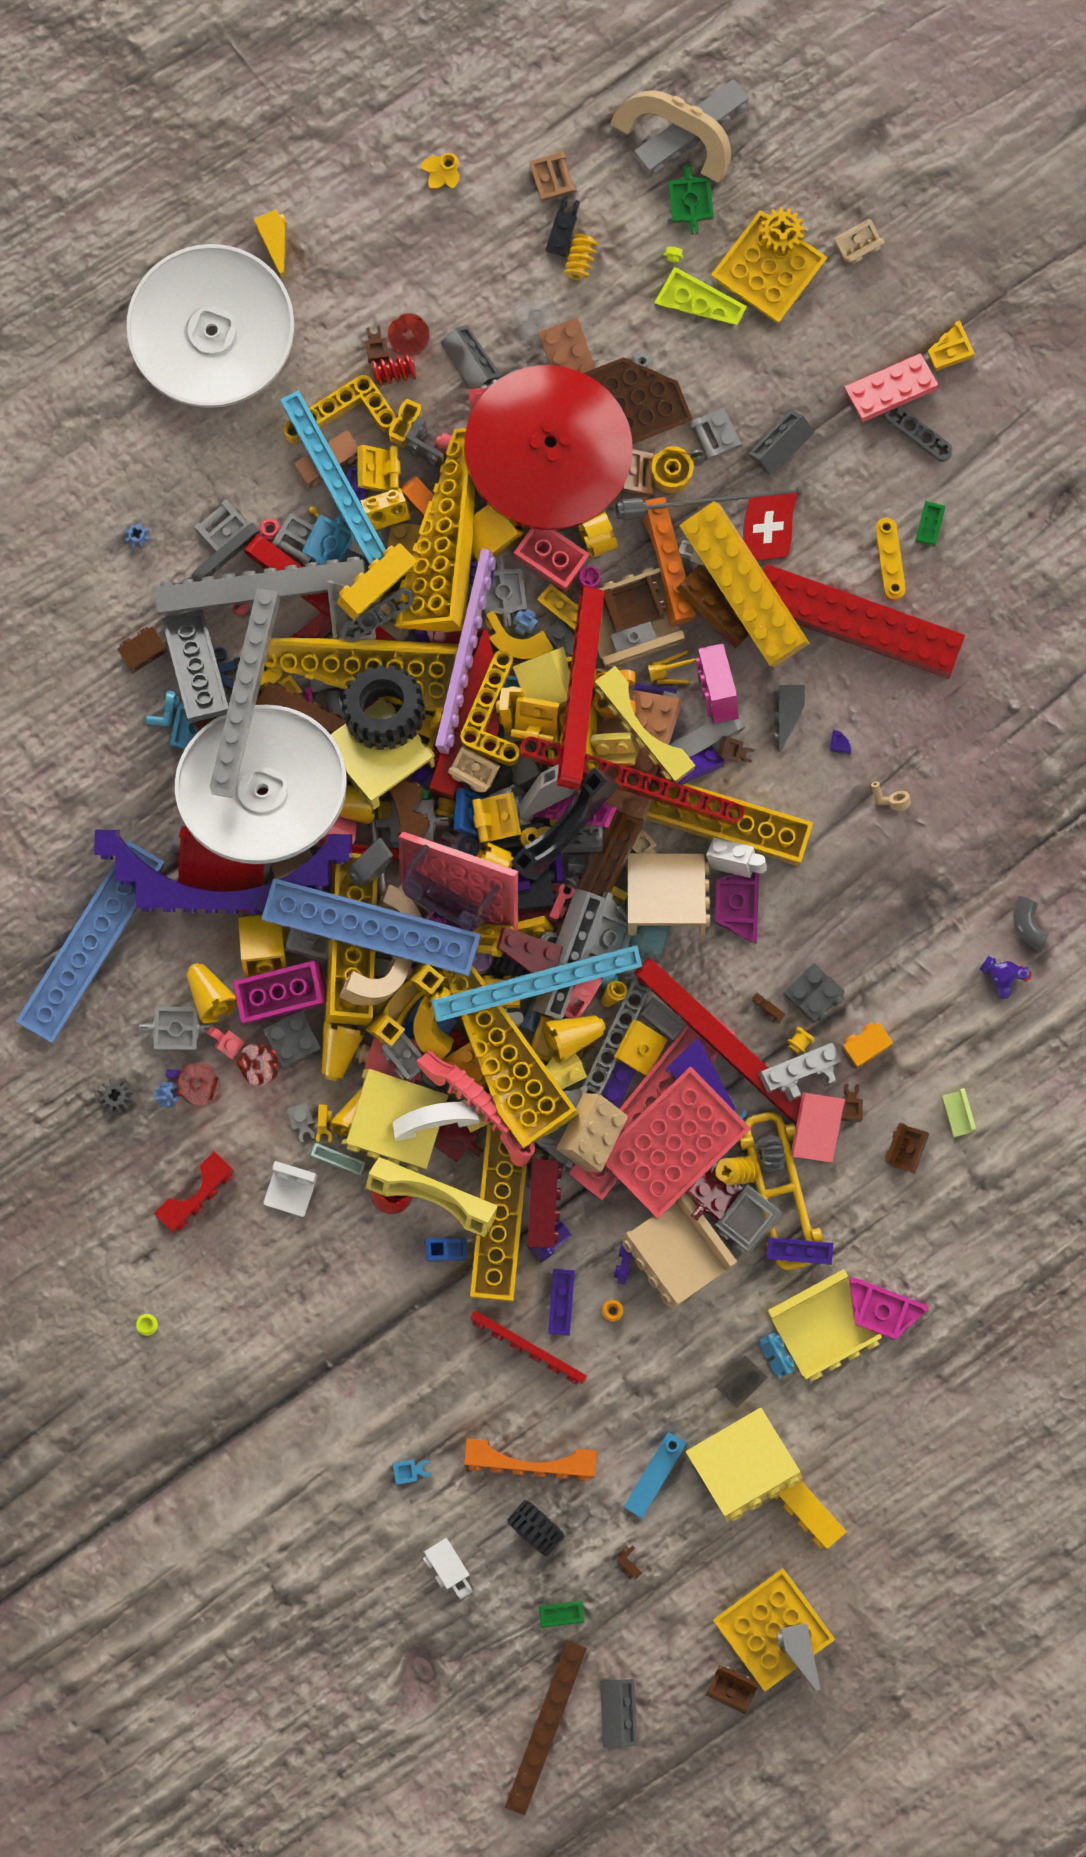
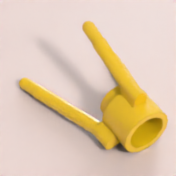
M686 650L661 661L653 662V665H648L651 682L657 681V685H688L690 683L688 680L663 679V677H667L666 670L695 663L696 660L690 659L665 666L666 663L687 655L689 651Z

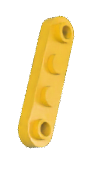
M882 518L877 522L875 532L884 594L889 600L898 601L903 598L906 587L897 525L891 518ZM888 525L890 530L885 531L883 526ZM897 586L899 591L894 592L891 587Z

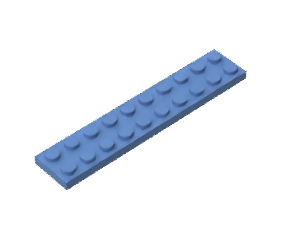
M130 841L126 843L139 858L160 873L165 865L164 861ZM115 863L16 1020L18 1024L54 1044L138 908L136 907V882H134V886H122L121 881H115Z
M273 878L262 916V921L413 962L428 964L435 968L465 976H470L481 934L275 878Z

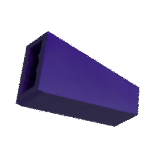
M696 1038L665 1071L676 1081L691 1066L735 1110L736 1108L699 1039Z

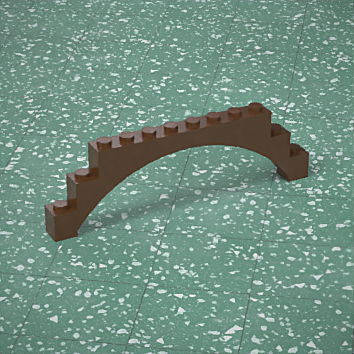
M268 682L255 704L276 705L297 710L317 721L329 734H332L346 724L345 720L341 719L342 717L336 712L331 711L329 713L323 710L320 704L304 700L305 698L297 692L293 694L288 692L279 683L273 684ZM217 717L197 721L194 724L195 732L198 733L205 725ZM410 774L388 790V793L399 817L401 828L398 831V835L400 836L402 832H406L424 839L430 828V821L423 813H414L423 799L424 791L419 783L415 781L409 782L412 776Z

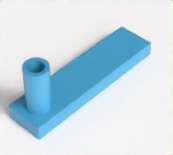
M669 1432L667 1433L624 1505L625 1509L643 1518L686 1446V1442Z

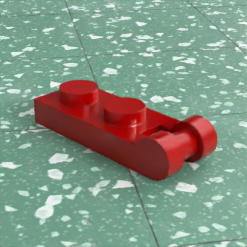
M326 611L324 614L322 612L319 613L289 638H302L303 636L304 638H325L332 632L331 615H326Z

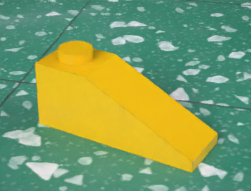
M277 209L255 218L254 223L282 280L285 278V226L288 224L284 215H279Z

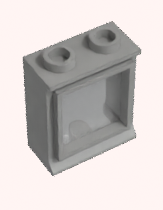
M747 1184L743 1192L715 1225L720 1228L718 1233L726 1240L731 1237L736 1241L734 1246L741 1252L745 1253L748 1251L752 1254L784 1213Z

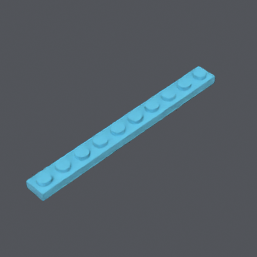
M296 391L280 399L282 407L367 563L370 565L375 559L380 561L384 557L383 553L386 549L301 393Z
M634 945L431 1000L435 1020L439 1022L642 967L638 947Z

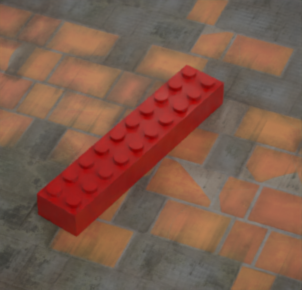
M766 563L763 572L799 626L950 679L965 638L964 634Z

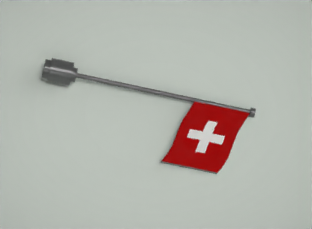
M796 487L793 490L647 505L642 498L622 499L620 502L615 503V514L617 519H622L623 521L643 519L648 509L712 503L713 501L749 499L744 517L743 541L756 561L784 558L789 553L792 541L793 512L797 495H802L803 490L802 487Z

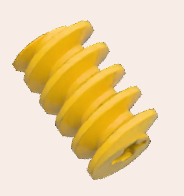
M575 233V239L572 241L573 246L570 248L571 254L567 258L569 262L565 265L567 270H564L563 274L570 279L580 281L583 277H590V274L585 272V270H591L592 266L587 264V262H594V258L589 255L596 254L597 251L592 246H598L599 243L587 235Z
M745 1156L720 1160L715 1172L716 1177L725 1184L737 1185L756 1182L760 1177L761 1169L756 1159Z

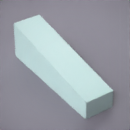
M314 1143L309 1157L357 1175H361L365 1165L363 1161Z

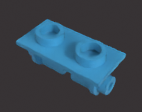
M776 1332L759 1340L766 1359L771 1356L775 1358L768 1362L775 1376H778L780 1379L786 1376V1374L795 1372L794 1362L786 1354L783 1348L784 1342Z

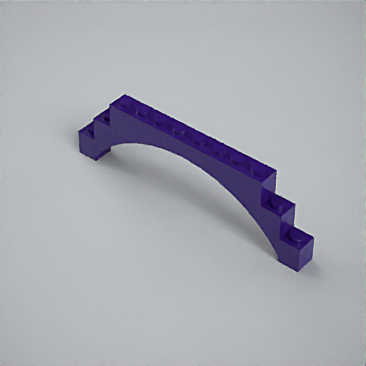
M95 829L94 855H100V859L113 860V855H115V881H121L122 886H134V882H136V907H142V912H155V908H163V912H176V908H184V913H197V909H205V913H218V909H226L228 914H239V910H248L247 914H260V910L265 909L272 883L257 888L230 892L204 890L187 886L159 873L139 858L121 838L120 830ZM328 834V840L304 865L279 880L308 888L309 885H312V889L325 890V886L330 885L331 860H333V864H346V860H352L353 834Z

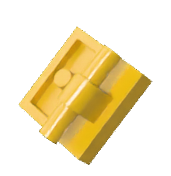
M367 445L358 446V487L384 493L398 489L399 475L401 474L398 447L391 446L390 450Z
M518 696L516 700L515 729H512L511 737L525 739L532 736L556 744L558 739L560 703Z
M513 793L472 800L475 828L478 830L480 843L521 835Z

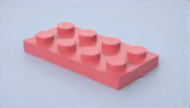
M921 353L845 386V391L862 422L939 389L938 383Z

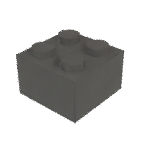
M302 1010L263 1029L284 1071L322 1052Z

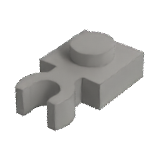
M308 1103L287 1109L293 1130L300 1129V1142L304 1143L303 1135L305 1133L311 1134L312 1140H314L315 1133L309 1128V1125L314 1124Z

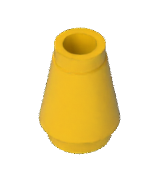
M621 981L610 982L601 998L602 1005L611 1007L623 1000L627 992L625 984Z

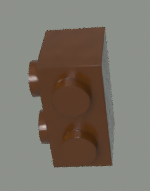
M153 626L141 629L137 633L138 636L133 639L128 638L119 644L120 647L117 648L132 674L168 652L167 647Z

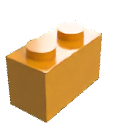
M871 1022L862 1028L863 1032L856 1036L854 1033L844 1040L845 1044L842 1049L856 1069L893 1045L892 1040L880 1022L875 1025Z

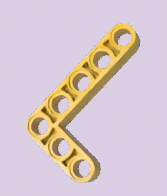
M366 375L358 376L309 408L313 417L317 419L316 423L320 429L360 403L363 404L382 432L389 433L390 426L396 419L394 412L378 388ZM361 384L369 385V388L365 391L358 389ZM350 395L352 398L348 402H343L341 397ZM374 400H377L381 404L380 406L373 408L370 406V403ZM327 406H332L334 408V410L331 413H325L323 411L324 408ZM385 417L392 419L390 424H383L381 421ZM289 420L284 425V435L289 443L297 444L301 442L298 434L295 436L288 434L289 430L294 428Z
M503 649L497 651L492 659L460 737L462 746L504 765L513 766L519 761V748L511 742L485 732L496 707V702L501 695V688H504L513 666L511 653ZM501 657H506L509 660L506 665H500L497 661ZM491 677H499L501 679L500 683L497 685L491 684L489 682ZM484 696H490L493 700L489 704H484L481 702V699ZM476 715H482L485 719L482 723L478 724L473 721V718ZM468 734L476 736V740L473 743H468L464 740ZM493 742L496 748L493 751H487L484 748L485 744ZM508 750H513L516 755L512 759H507L504 753Z

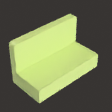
M965 1088L960 1089L958 1092L943 1095L942 1100L953 1138L974 1133L976 1126Z

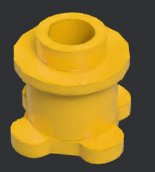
M798 1026L793 1038L788 1039L790 1044L788 1048L796 1054L800 1052L805 1054L806 1047L810 1043L813 1044L815 1038Z

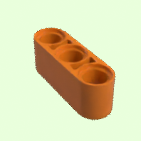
M414 476L401 487L404 498L424 518L429 501H432L434 495L417 476Z

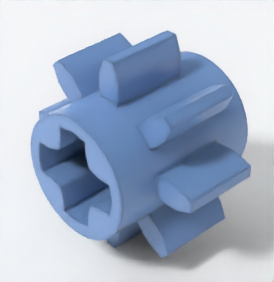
M141 522L138 526H134L131 523V528L124 531L129 536L125 539L126 544L132 542L133 549L136 546L144 548V543L146 541L150 542V538L146 536L150 532L149 529L143 530ZM138 533L141 538L137 539L134 534Z
M528 608L525 613L520 610L512 623L516 626L515 632L522 636L526 632L532 634L539 622L535 619L536 613Z
M160 1082V1088L155 1089L154 1092L155 1101L160 1104L161 1108L175 1107V1101H179L181 1097L179 1087L174 1082Z

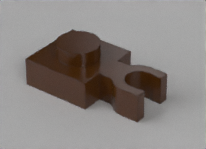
M377 326L376 334H372L370 327H367V336L370 339L365 341L368 363H371L373 360L380 362V359L387 361L389 357L386 338L380 339V326Z
M722 736L717 756L733 762H739L740 758L744 762L751 763L752 760L746 757V753L748 751L754 752L755 749L743 747L744 742Z
M758 992L752 997L751 1001L763 1009L765 1012L764 1016L770 1022L774 1023L776 1021L780 1024L785 1018V1013L770 1001H767Z
M845 1083L844 1095L846 1098H843L845 1102L841 1121L861 1122L863 1120V1099H856L859 1085H855V1092H850L848 1089L849 1084Z

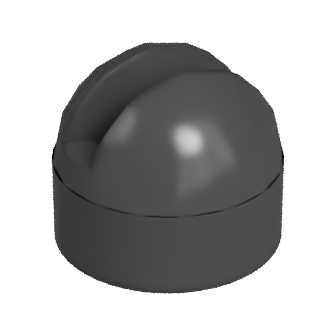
M696 448L690 451L689 456L694 466H701L705 461V453L701 449ZM698 454H701V455H702V456H698V457L692 458V455H698Z

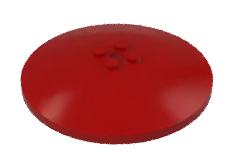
M537 365L526 367L497 380L482 394L470 414L464 437L466 467L480 496L491 508L506 519L538 530L572 528L581 525L583 522L606 510L621 492L627 480L632 462L633 445L631 431L619 403L605 387L593 378L562 366ZM552 438L555 440L556 445L552 448L547 447L544 440Z

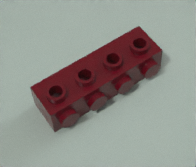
M532 1159L528 1228L529 1248L554 1249V1244L559 1243V1231H555V1222H560V1209H556V1201H561V1188L557 1187L558 1179H562L563 1166H558L559 1162L556 1160Z

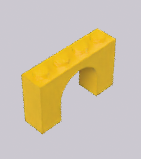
M417 963L413 967V972L409 979H405L404 983L388 999L365 1030L381 1043L392 1046L405 1030L400 1024L409 1009L423 995H432L445 978L430 965Z

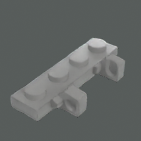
M830 1043L761 1071L758 1075L767 1093L779 1089L785 1093L790 1102L801 1095L796 1085L801 1079L811 1075H819L824 1087L833 1084L836 1081L833 1074V1066L838 1065L842 1061L833 1043Z

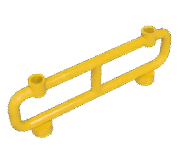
M765 1112L749 1117L745 1122L750 1128L754 1124L771 1120L775 1122L779 1138L783 1143L785 1162L791 1184L765 1189L762 1173L760 1172V1177L755 1182L757 1192L767 1200L770 1197L793 1192L805 1240L823 1242L820 1228L811 1229L794 1159L791 1156L789 1142L794 1139V1123L785 1125L782 1117L774 1112ZM750 1129L743 1136L744 1138L740 1139L742 1151L747 1150L748 1156L753 1157L759 1163ZM762 1209L764 1221H766L770 1214ZM775 1226L768 1233V1237L778 1238ZM775 1260L776 1264L785 1270H794L811 1264Z

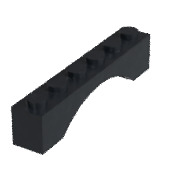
M595 767L582 780L574 800L561 818L543 835L524 846L511 861L523 877L533 880L539 878L619 787L615 780L606 771Z

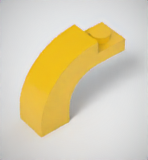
M493 610L485 614L487 619L484 621L490 631L494 629L495 633L489 636V639L499 650L509 651L512 657L531 659L554 650L543 630L529 638L516 639L505 632Z
M443 987L439 993L436 991L430 999L424 996L417 1010L413 1025L414 1036L420 1049L425 1054L430 1049L441 1060L450 1052L454 1039L438 1027L431 1000L449 996L451 991L446 987Z

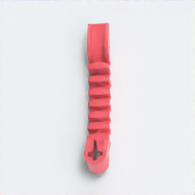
M430 1049L417 1060L416 1064L430 1080L439 1086L444 1085L448 1081L450 1083L449 1094L459 1091L458 1099L466 1097L468 1099L466 1105L471 1106L474 1104L477 1107L475 1113L479 1114L482 1112L485 1115L483 1121L485 1123L491 1121L494 1124L492 1130L496 1131L499 1129L502 1132L500 1139L506 1146L507 1151L510 1153V1159L515 1165L522 1167L529 1163L535 1151L534 1144L532 1143L526 1148L521 1146L499 1115L492 1095L486 1093L483 1090L484 1087L475 1083V1079L466 1075V1071H461L457 1065H451L442 1061Z

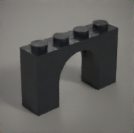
M543 822L522 825L520 830L522 833L524 829L529 827L539 829L544 827ZM530 834L528 836V840L530 842H533L535 840L533 834ZM520 835L493 841V845L509 852H520L524 847L520 841ZM549 866L537 880L530 884V889L518 891V914L553 909L557 894L556 890L552 891L551 883L555 882L554 871L549 870Z

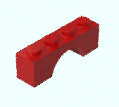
M215 1151L199 1166L202 1173V1185L198 1193L184 1201L168 1198L154 1213L173 1233L177 1230L181 1232L188 1225L187 1220L192 1215L195 1217L204 1208L202 1204L207 1199L211 1201L217 1195L218 1187L222 1183L226 1185L233 1178L232 1173L234 1170Z

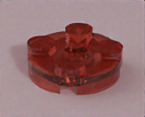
M406 313L400 315L399 318L391 322L388 328V340L391 348L401 355H419L429 343V328L423 319L416 314ZM408 330H411L412 334L415 336L411 337L410 339H406V337L403 336V333H407Z
M253 1043L246 1046L237 1060V1066L241 1070L242 1075L253 1087L271 1083L278 1074V1070H276V1063H278L277 1055L267 1044ZM257 1061L261 1062L260 1068L257 1066Z
M204 1062L186 1064L178 1076V1095L193 1105H204L213 1100L220 1087L219 1077H216L214 1072L215 1069L210 1064ZM200 1078L202 1087L196 1088L195 1080Z

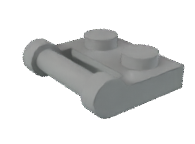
M724 407L690 422L692 429H695L703 445L707 460H712L741 447V442ZM708 424L719 448L713 449L703 425Z
M225 499L216 511L203 522H198L194 528L217 552L249 524ZM226 512L230 514V516H228L224 521H222L210 533L206 531L207 528H209Z
M290 513L272 544L302 561V564L305 566L306 563H311L313 559L287 544L283 539L287 536L305 547L314 526Z

